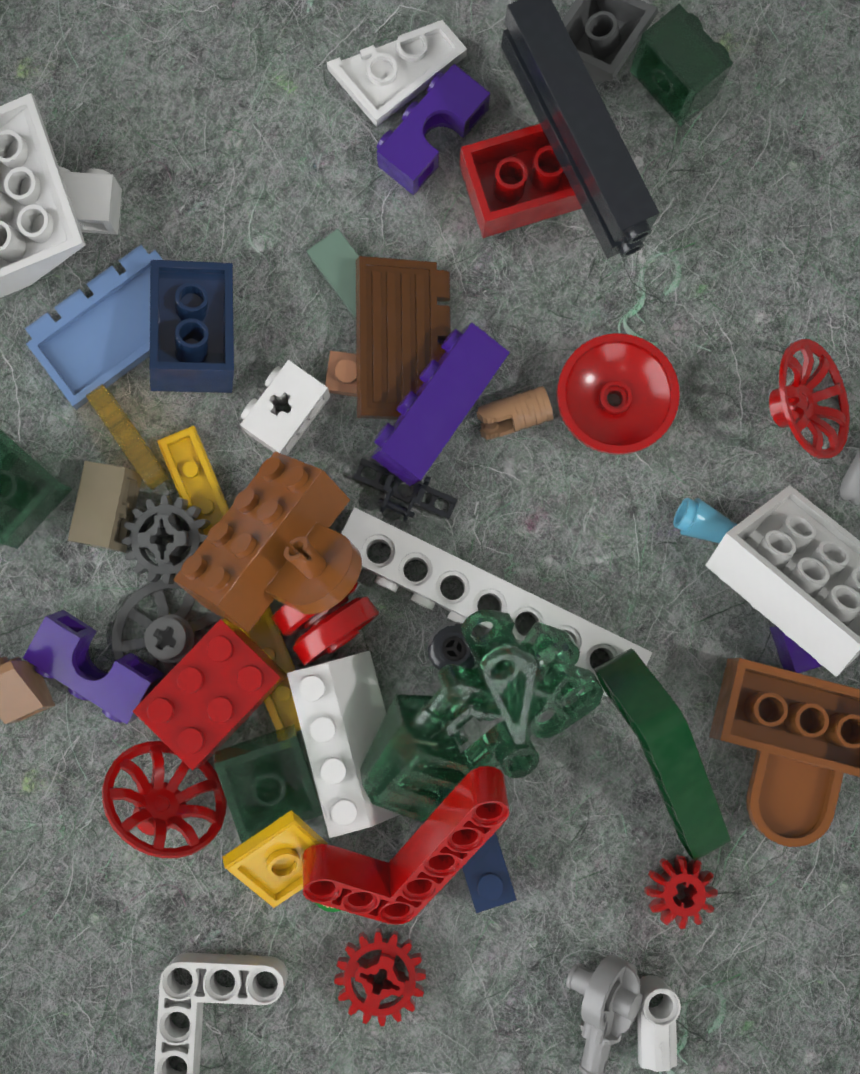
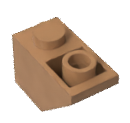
M7 657L0 658V719L4 724L18 723L55 706L43 676L34 670L33 664L28 661H22L20 657L10 660Z

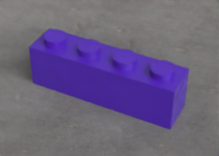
M473 322L462 331L455 328L441 345V348L446 352L439 362L433 359L419 376V379L424 383L416 394L410 391L403 398L396 409L401 413L394 425L388 422L373 441L378 447L371 457L409 486L422 480L510 353Z

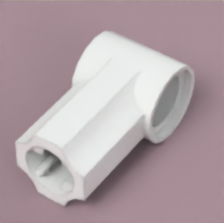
M653 975L644 976L639 979L641 983L640 993L643 1000L637 1014L638 1063L641 1068L650 1069L655 1072L670 1071L671 1068L677 1066L676 1020L680 1015V1000L661 978ZM660 993L664 994L663 1000L658 1006L649 1007L652 997Z

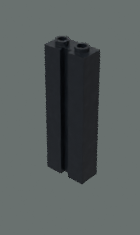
M517 0L508 4L505 16V24L508 29L503 31L501 48L607 259L619 253L621 257L630 256L643 248V242L652 232L651 228L660 213L552 0Z

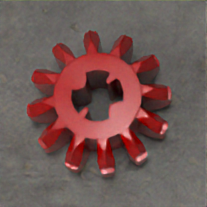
M681 854L676 855L674 867L665 858L661 859L660 866L664 872L660 875L656 871L650 870L648 876L657 882V885H649L644 889L647 896L656 897L648 905L649 909L653 913L661 912L660 920L665 925H669L675 919L680 929H686L689 916L696 925H702V917L698 912L701 909L707 913L714 912V907L706 901V898H714L718 895L717 889L706 886L714 878L713 874L708 870L701 871L702 863L699 860H691L687 865L685 857ZM680 883L686 887L684 889L686 897L681 900L676 896L678 894L676 886Z

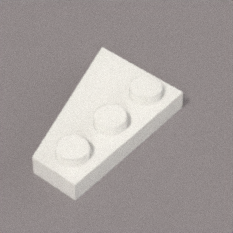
M440 20L399 35L396 41L375 48L372 45L361 49L360 54L342 61L340 57L327 62V69L375 126L378 127L426 89L439 72L445 74L453 64L456 65L467 56V48L445 22Z

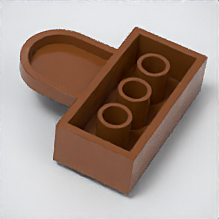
M275 451L270 458L263 462L259 472L245 490L236 496L234 504L222 519L210 529L207 538L195 553L186 559L173 581L203 607L248 633L274 599L303 614H318L329 610L349 594L359 578L362 567L361 554L355 545L343 534L329 529L350 499L324 470Z
M728 658L709 738L757 750L747 790L746 805L752 824L767 839L787 847H801L817 841L829 829L835 815L844 773L860 777V689L742 658Z

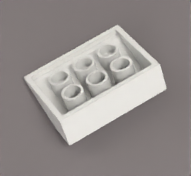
M31 93L0 106V298L32 285L86 246L35 97Z
M789 485L729 530L705 566L748 601L753 608L782 630L786 636L815 658L819 664L837 677L860 654V541Z

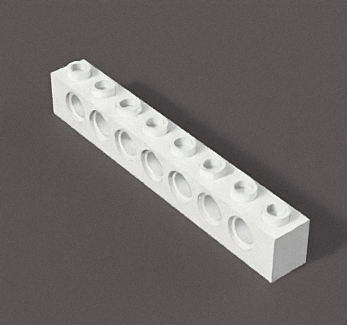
M355 507L341 533L359 550L362 558L361 570L363 568L377 575L374 580L376 584L395 593L398 587L413 593L411 601L429 610H433L436 604L450 611L447 618L453 622H460L469 627L473 622L487 629L484 634L486 638L505 647L510 640L524 647L521 655L543 665L547 658L561 665L558 673L580 683L583 677L598 683L595 691L605 696L607 694L602 688L589 661L590 655L594 650H604L610 660L632 648L645 665H647L652 655V652ZM377 542L385 543L391 549L389 559L380 564L373 563L368 559L370 546ZM412 560L422 561L428 570L426 577L418 582L408 580L404 575V567L408 562ZM447 578H457L463 584L464 593L456 600L447 599L441 593V583ZM491 595L499 601L500 611L496 617L486 618L479 613L477 604L481 597ZM521 613H528L536 620V630L531 636H523L515 628V619ZM558 631L569 633L573 640L572 649L564 655L556 652L552 645L553 636Z

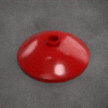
M606 334L582 344L566 361L557 385L558 409L568 430L587 447L606 454L625 455L648 448L667 432L675 419L679 406L680 391L678 378L668 358L652 343L629 334ZM609 394L618 395L621 401L620 405H610L607 401V396Z

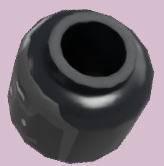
M447 622L437 627L431 634L427 645L428 657L433 666L441 673L451 676L463 675L472 670L479 661L481 654V643L476 632L468 625L460 622ZM455 640L452 647H446L448 642ZM458 642L462 647L461 653L456 648ZM454 651L457 656H450L447 652Z

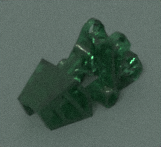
M484 609L466 618L462 624L461 632L478 667L469 669L453 664L444 666L438 673L441 687L434 696L395 695L360 768L362 786L371 803L423 822L429 818L460 781L475 768L481 766L497 768L500 765L504 774L510 778H521L531 774L537 768L540 756L530 737L535 735L538 738L546 739L558 735L594 710L600 704L604 693L593 672L575 666L580 657V651L571 635L564 630L535 622L522 641L516 639L512 632L515 623L509 613ZM486 621L493 623L492 629L486 635L480 637L471 635L473 628L477 624ZM561 649L560 653H555L556 650ZM550 710L555 711V714L549 720L536 722L542 713ZM473 717L479 722L503 718V721L497 723L466 750L460 747L469 741L463 726Z

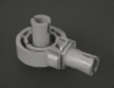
M615 955L607 956L595 971L584 967V965L578 962L577 965H573L567 977V988L584 995L581 1008L583 1021L580 1028L582 1030L581 1035L586 1039L582 1060L579 1064V1070L583 1074H606L611 1045L621 1041L622 1033L631 1028L633 1020L642 1005L641 983L635 965Z

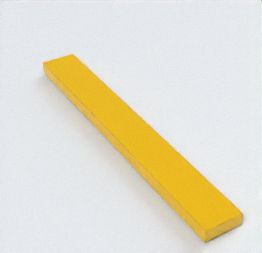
M191 426L157 440V443L180 498L188 500L187 509L192 506L199 507L201 512L197 519L210 521V525L203 530V533L208 535L210 529L222 519L230 508L195 426ZM269 605L249 633L243 629L241 630L287 674L288 672L295 671L296 668L283 636L271 618L273 612ZM287 677L264 701L279 739L301 730Z

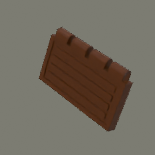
M359 256L357 258V418L397 420L401 415L396 410L400 402L410 391L416 394L424 383L419 379L423 370L433 359L439 362L446 352L441 348L442 344H438V340H445L451 333L450 306L437 305V302L450 301V272L437 270V262Z

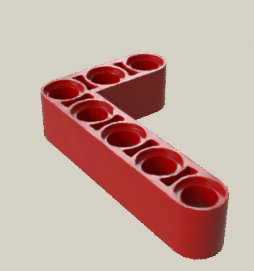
M481 766L471 770L389 863L329 844L310 846L303 854V895L312 902L387 924L398 925L410 922L509 817V804L504 774L501 770L491 766Z

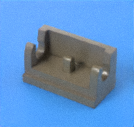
M85 461L67 541L126 553L128 545L122 544V539L130 537L131 531L125 528L124 524L125 522L133 523L134 513L132 511L136 508L143 475L126 467Z

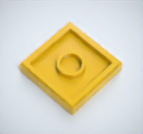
M291 810L222 858L225 869L275 908L303 889L304 851L310 846L328 843Z

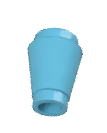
M685 498L678 507L673 521V526L680 529L681 535L720 543L725 534L737 525L700 498L695 500Z

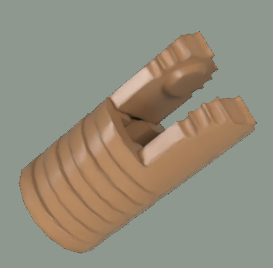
M543 386L478 407V412H476L478 420L483 422L481 423L480 430L481 437H484L486 440L508 435L553 420L551 403Z

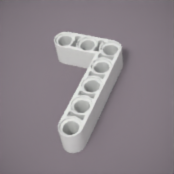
M182 953L176 956L162 972L160 978L154 1074H199L203 1004H272L281 996L287 983L288 972L284 962L276 957L257 955ZM184 968L188 970L192 975V984H179L174 978V969ZM222 969L228 970L235 978V985L231 987L221 986L216 980L215 972ZM263 971L271 972L275 975L278 985L272 989L263 988L257 981V974ZM171 1013H184L189 1019L190 1026L188 1028H179L174 1025ZM170 1056L181 1057L187 1064V1070L181 1072L171 1068L168 1058Z

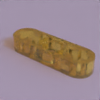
M101 384L86 394L87 399L148 487L153 490L168 480L169 477L109 389L104 384Z

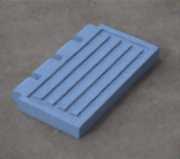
M140 244L118 260L126 270L124 273L119 275L111 265L87 283V286L94 295L87 298L82 290L78 289L54 307L61 316V319L57 322L47 312L25 328L32 338L26 345L75 409L83 406L150 356L151 260H163L156 250L148 254Z

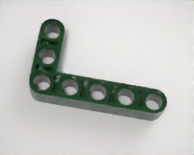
M632 648L595 667V674L605 693L637 736L675 831L691 859L694 861L730 842L731 839L691 730L675 701Z

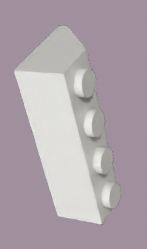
M370 650L288 672L287 676L329 838L366 829L410 811L411 805Z

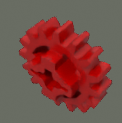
M376 928L374 939L370 940L362 932L359 934L360 945L358 947L350 942L345 946V951L350 957L338 958L336 966L345 971L336 974L334 978V984L345 986L339 992L338 1000L346 1001L350 999L351 1003L348 1008V1014L351 1016L358 1010H361L363 1012L364 1024L370 1021L371 1016H378L379 1025L385 1026L386 1016L391 1014L397 1022L402 1021L401 1009L403 1007L411 1012L415 1010L416 1004L412 996L423 997L424 987L416 983V981L426 979V970L415 967L422 962L421 952L411 955L409 952L412 948V940L408 939L402 944L398 943V931L394 930L390 934L389 939L383 938L381 928ZM381 950L380 954L370 959L361 957L367 952ZM396 955L405 963L409 976H406L405 972L398 970L395 963ZM379 969L386 970L387 979H383L381 984H376L374 982V975H377ZM353 978H355L354 981L362 983L366 992L365 998L356 990ZM391 995L398 996L397 999L391 1002L380 1004L381 1000Z

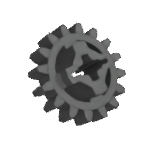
M162 495L160 505L153 499H147V511L135 508L132 512L137 521L135 523L125 522L124 524L125 528L132 531L131 537L122 539V544L131 545L132 551L125 555V559L138 561L134 572L137 574H143L149 570L147 581L158 582L162 575L164 584H174L173 579L180 572L183 563L195 553L208 536L203 533V530L210 525V521L206 519L198 520L197 517L201 509L197 506L187 509L188 500L179 497L173 504L172 497ZM177 515L181 516L188 523L191 531H186L180 526V518H177ZM154 519V524L145 532L150 522ZM169 534L174 536L173 543H168L167 546L162 545V537H168ZM189 547H191L189 554L181 562V556ZM148 548L155 555V563L148 557L145 549Z

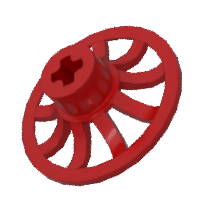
M810 339L797 340L786 348L782 356L779 369V388L774 389L769 396L770 413L779 427H790L796 440L810 455L818 459H829L837 456L843 450L849 433L850 414L846 389L839 370L827 351L817 342ZM799 350L803 354V366L793 357ZM813 354H815L820 362L817 369L810 376L814 363ZM789 367L794 372V379L790 385L786 386V375ZM829 371L834 385L814 392L813 389ZM838 395L840 410L819 406L817 402ZM820 418L836 421L840 426L838 435L834 428ZM805 427H808L813 434L812 444L801 433ZM822 432L828 437L830 447L827 449H822Z
M149 741L134 745L122 752L113 761L105 775L102 786V803L105 815L113 830L134 849L154 857L181 858L204 849L214 840L222 828L226 816L227 800L225 789L217 772L207 761L198 769L203 772L208 780L180 791L178 787L190 768L182 761L169 783L164 782V758L162 752L176 754L163 741ZM150 753L152 759L151 783H149L141 768L131 761L132 759ZM121 769L132 777L137 785L138 792L128 788H113L115 778ZM209 791L214 792L215 811L205 806L186 805L188 801L198 795ZM113 800H125L133 803L135 806L133 815L124 822H121L116 813ZM184 818H203L212 824L207 832L198 839L196 832ZM137 827L141 832L154 836L153 844L150 845L138 839L130 831ZM170 828L176 829L183 835L187 842L186 846L164 848L166 834Z

